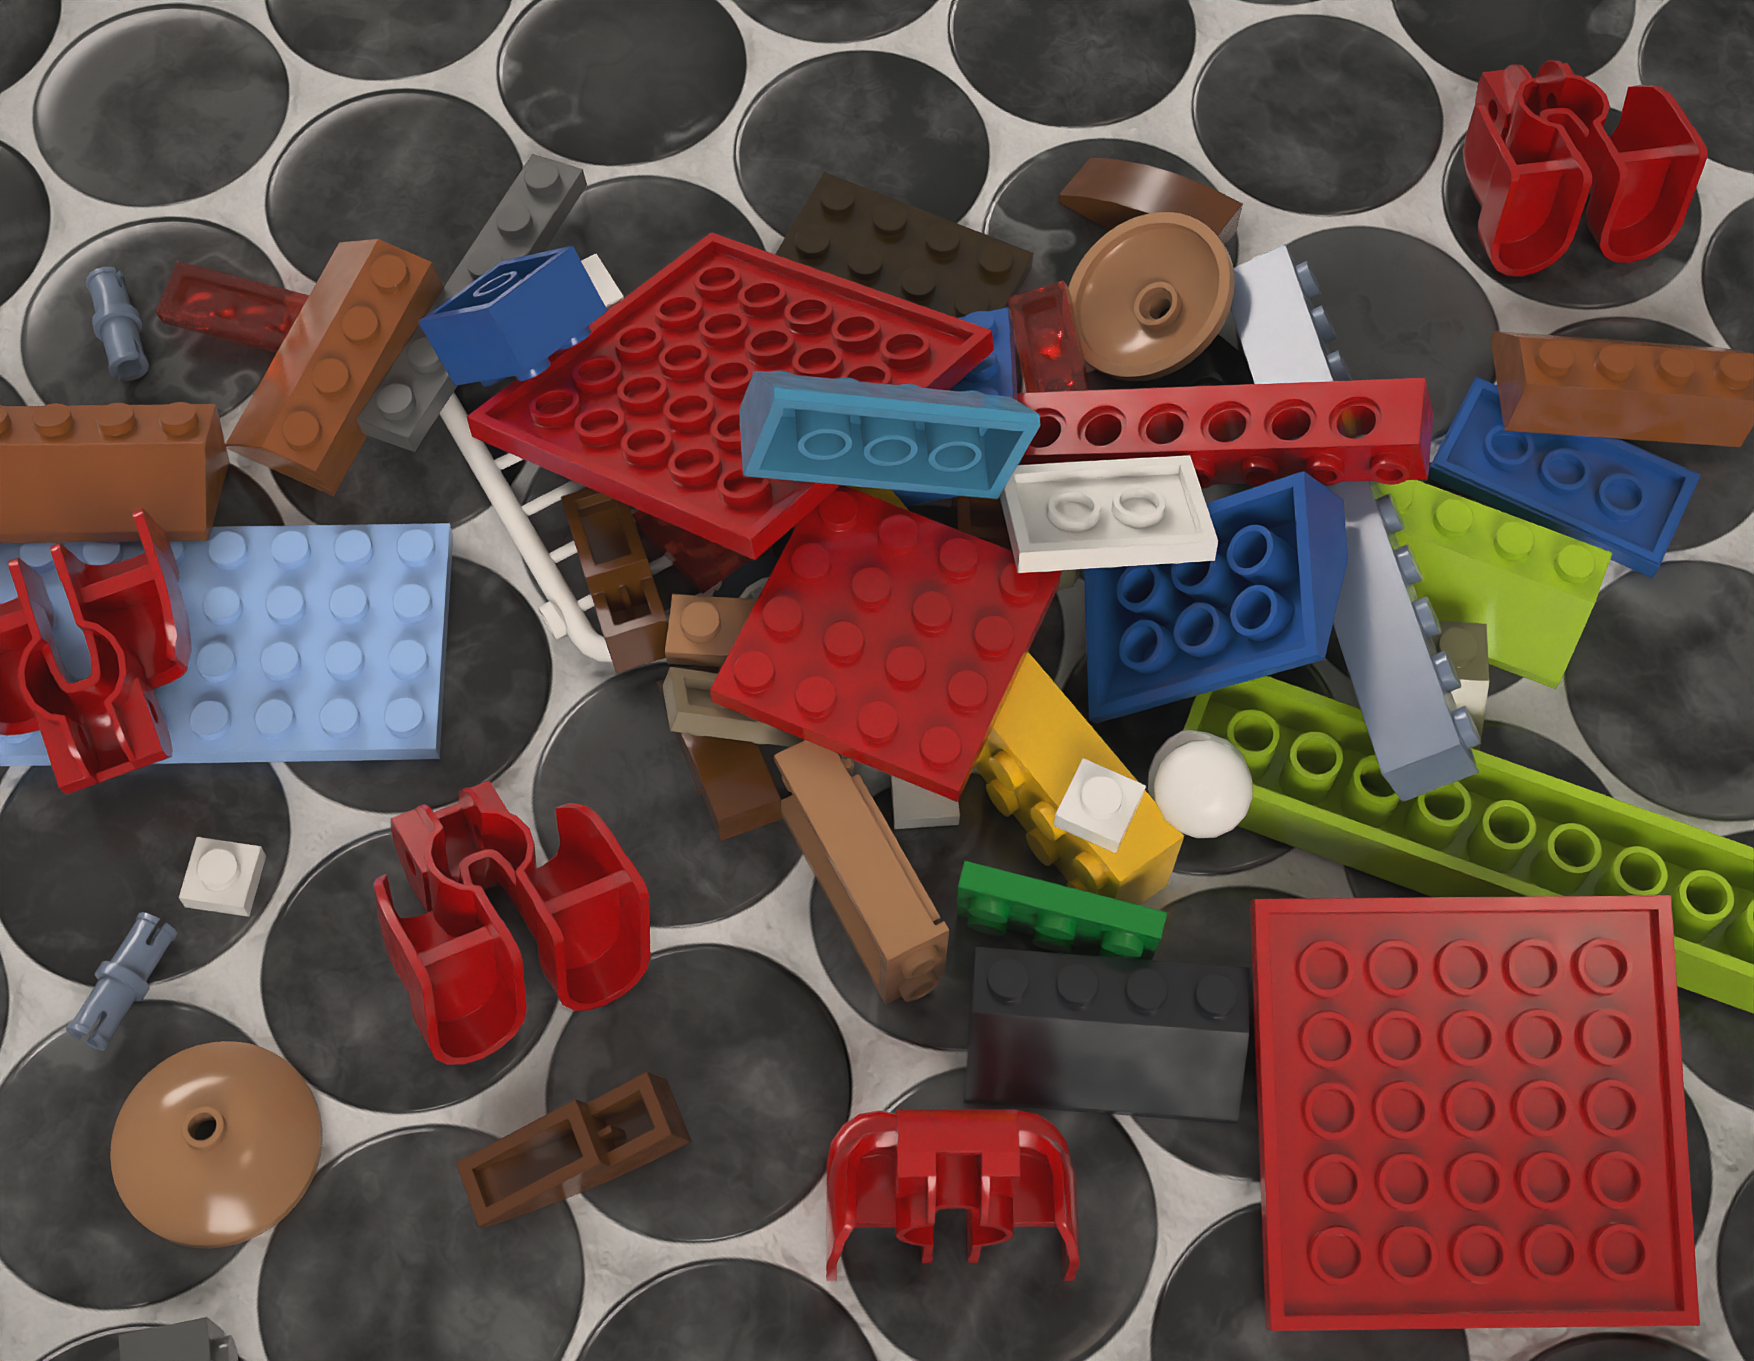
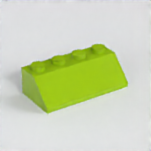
M1406 480L1395 485L1378 483L1381 495L1391 494L1402 517L1405 529L1395 533L1399 546L1402 547L1407 544L1410 546L1421 570L1423 580L1413 584L1418 600L1423 597L1429 599L1438 621L1487 624L1488 661L1490 665L1557 689L1595 605L1612 552L1418 480Z

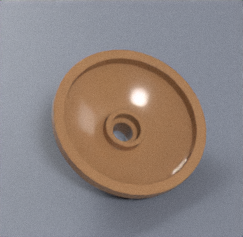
M1149 213L1116 226L1089 249L1071 279L1065 303V322L1074 348L1098 372L1123 381L1152 380L1171 374L1186 366L1211 344L1221 330L1230 311L1234 295L1235 278L1229 252L1219 237L1206 224L1181 213ZM1170 308L1163 317L1159 318L1162 311Z
M221 1041L185 1049L167 1058L148 1072L135 1086L123 1104L117 1117L111 1140L110 1160L115 1186L131 1214L148 1230L169 1242L186 1247L211 1249L232 1246L248 1241L279 1223L293 1210L306 1193L316 1173L321 1156L323 1142L321 1115L315 1097L303 1077L285 1059L263 1047L243 1042ZM209 1120L216 1121V1130L210 1138L195 1140V1131L201 1123Z

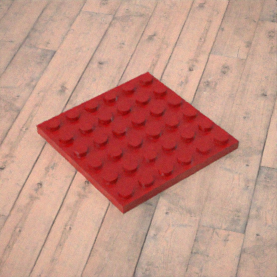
M711 232L589 325L591 334L586 339L570 348L558 349L548 357L551 365L545 371L526 381L519 382L517 379L466 417L472 437L756 560L840 485L743 476L739 408L754 371H786L794 375L830 379L846 377L853 378L859 382L889 385L914 384L922 388L949 391L994 351L993 334L990 329Z
M1671 895L1254 899L1250 901L1266 1329L1270 1331L1700 1326Z

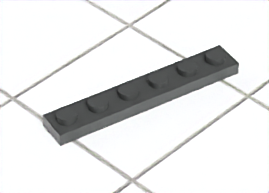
M532 154L425 316L499 262L544 252L587 186L583 169ZM420 325L356 419L364 435L413 452L416 451L458 386L452 382Z

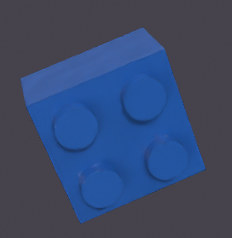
M568 246L499 262L418 321L454 385L481 382L483 387H488L507 377L516 376L517 380L521 382L539 375L551 365L548 357L558 349L570 348L586 339L591 334L589 325L608 310L574 247Z

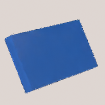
M1477 376L1472 382L1428 472L1429 479L1507 514L1612 552L1610 560L1650 578H1653L1658 571L1701 476L1697 472L1621 439L1504 431L1498 386Z

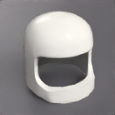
M1183 730L1170 737L1156 752L1149 769V794L1156 802L1164 819L1181 833L1194 838H1215L1233 830L1246 816L1253 798L1252 776L1242 753L1228 740L1207 732Z

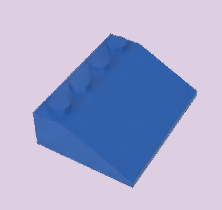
M1303 471L1206 504L1218 539L1215 561L1084 569L1089 720L1097 724L1324 660L1348 562L1344 500Z

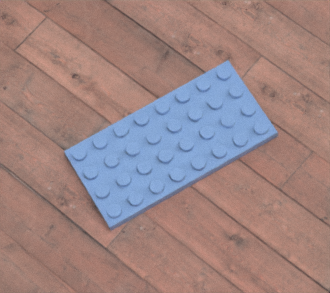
M450 523L212 527L209 541H169L179 570L180 579L178 585L189 619L192 652L188 670L182 677L154 689L168 727L173 749L171 758L154 764L440 759L453 533ZM142 542L61 543L79 560L89 565L117 563L145 552ZM0 543V604L18 597L8 561L20 558L43 578L56 617V624L52 633L70 682L75 683L88 678L92 672L89 649L83 630L75 623L63 584L59 579L50 551V546L59 543ZM40 730L21 735L6 736L0 734V766L51 765Z

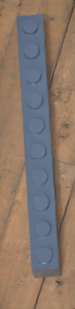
M1283 244L1233 268L1235 286L1230 310L1255 384L1352 380L1340 351L1337 350L1331 353L1328 342L1336 339L1337 335L1324 306L1320 305L1315 308L1312 298L1321 294V290L1307 261L1297 265L1286 244ZM1302 436L1295 437V438H1293V439H1291V440L1298 439V438H1300V437H1302ZM1376 481L1340 482L1336 485L1325 486L1344 500L1348 562L1333 625L1382 775L1402 802L1479 773L1471 747L1481 744V739L1467 707L1463 706L1457 709L1451 691L1461 688V683L1447 651L1445 650L1440 653L1436 651L1432 637L1441 634L1442 630L1429 599L1423 597L1418 600L1413 584L1422 581L1423 576L1408 544L1402 547L1399 546L1395 533L1405 529L1394 499L1390 493L1382 496L1378 486L1379 482Z

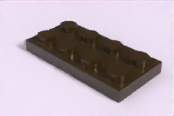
M824 172L775 255L955 318H960L976 311H993L1007 307L1010 309L1032 268L1034 253Z

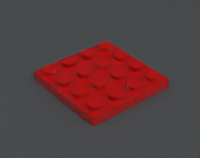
M840 485L800 520L795 527L710 688L711 702L958 802L1060 585L1062 570L1018 573L1013 551Z

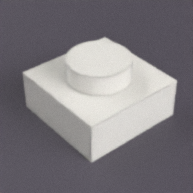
M1083 758L1055 814L1053 826L1113 853H1117L1143 798L1146 786Z
M196 837L180 891V901L187 908L249 917L266 854L261 846Z

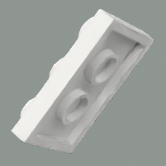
M1190 455L1017 465L1000 495L1018 573L1215 561L1218 539Z

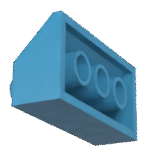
M754 371L739 408L743 476L992 499L1000 497L1041 425L1037 412L1012 397L986 395L973 390L957 392L928 389L914 384L889 385L859 382L853 378L846 377L830 379L801 376L786 371Z

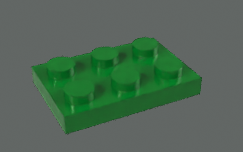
M964 861L958 884L957 916L967 918V926L969 928L993 936H1005L1007 929L1033 935L1032 943L1034 945L1060 953H1070L1072 946L1099 952L1098 956L1153 960L1162 938L1167 912L968 861Z

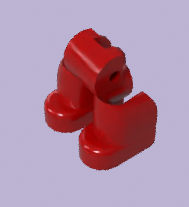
M1548 60L1541 65L1536 78H1532L1528 70L1523 65L1518 64L1509 65L1504 70L1482 73L1478 82L1475 105L1463 146V163L1467 180L1482 208L1478 220L1477 235L1496 271L1506 276H1526L1537 273L1554 264L1567 251L1574 239L1589 193L1591 197L1586 210V225L1604 257L1613 262L1632 263L1646 259L1661 251L1675 238L1684 222L1705 166L1707 147L1670 92L1655 85L1628 87L1620 123L1616 130L1608 136L1603 128L1610 109L1607 95L1597 84L1582 76L1575 75L1568 63Z
M143 508L133 511V517L145 552L133 558L105 565H89L79 560L61 543L50 546L51 555L59 579L63 584L75 623L83 630L90 653L92 672L88 678L71 683L64 668L52 633L56 624V617L42 576L20 558L8 561L18 597L0 604V734L6 736L21 735L40 730L58 787L65 794L80 791L172 757L173 749L170 734L154 689L177 680L187 672L192 652L189 619L178 585L180 579L178 566L167 533Z
M490 781L471 788L466 787L459 791V803L433 812L426 804H422L416 809L390 818L391 832L400 863L414 894L427 913L416 917L400 918L393 906L388 876L386 874L376 878L374 882L379 925L388 956L410 996L413 1019L436 1060L447 1065L467 1064L483 1059L499 1050L512 1039L525 1020L527 1005L522 955L507 926L486 896L484 891L501 885L521 914L538 944L539 962L544 975L563 1006L573 1011H589L606 1006L624 996L639 982L646 972L651 956L649 892L647 886L632 861L624 853L613 833L601 817L589 807L582 804L566 803L555 808L560 838L559 850L549 861L536 868L535 844L530 828L518 816L509 813Z
M878 1110L857 1115L842 1125L831 1141L827 1158L826 1281H837V1263L842 1254L844 1243L854 1227H896V1237L900 1241L921 1246V1263H932L935 1213L940 1209L947 1208L966 1209L967 1263H978L982 1246L995 1245L1011 1239L1014 1236V1227H1057L1061 1240L1062 1280L1074 1281L1080 1264L1077 1178L1067 1141L1053 1123L1039 1114L1020 1110H896V1113Z

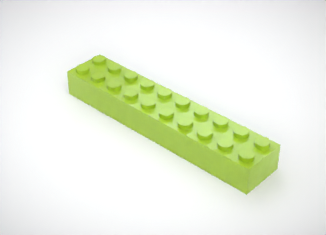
M1269 676L1196 695L1184 730L1207 732L1228 740L1242 753L1250 769L1253 798L1246 816L1237 826L1431 897L1671 895L1677 986L1754 1014L1753 847L1473 748L1471 750L1479 773L1402 802L1382 775L1361 709Z

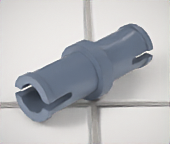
M114 267L97 268L86 277V286L90 292L95 314L92 317L94 333L104 344L111 376L115 378L118 375L121 381L139 379L149 369V363L144 354L139 336L143 325L140 314L130 303L123 272L119 270L116 273Z
M144 912L138 914L135 924L112 960L102 961L95 972L98 982L74 1020L66 1028V1031L79 1041L83 1035L86 1036L89 1033L93 1024L99 1018L98 1024L85 1042V1045L100 1051L107 1049L110 1039L135 1000L143 1001L148 993L150 986L146 981L171 941H174L178 934L171 925L164 923L161 929H156L152 938L146 944L147 938L160 918Z

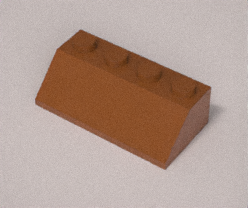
M380 239L339 242L226 442L227 449L334 497L367 438V435L362 433L356 419L419 326L418 321L425 317L444 288L433 263Z
M1493 331L1490 338L1504 431L1741 447L1754 426V353L1720 347Z
M175 402L167 405H128L125 403L66 406L58 403L44 406L0 405V543L142 542L133 517V511L142 508L167 533L169 541H209L230 462L216 404Z

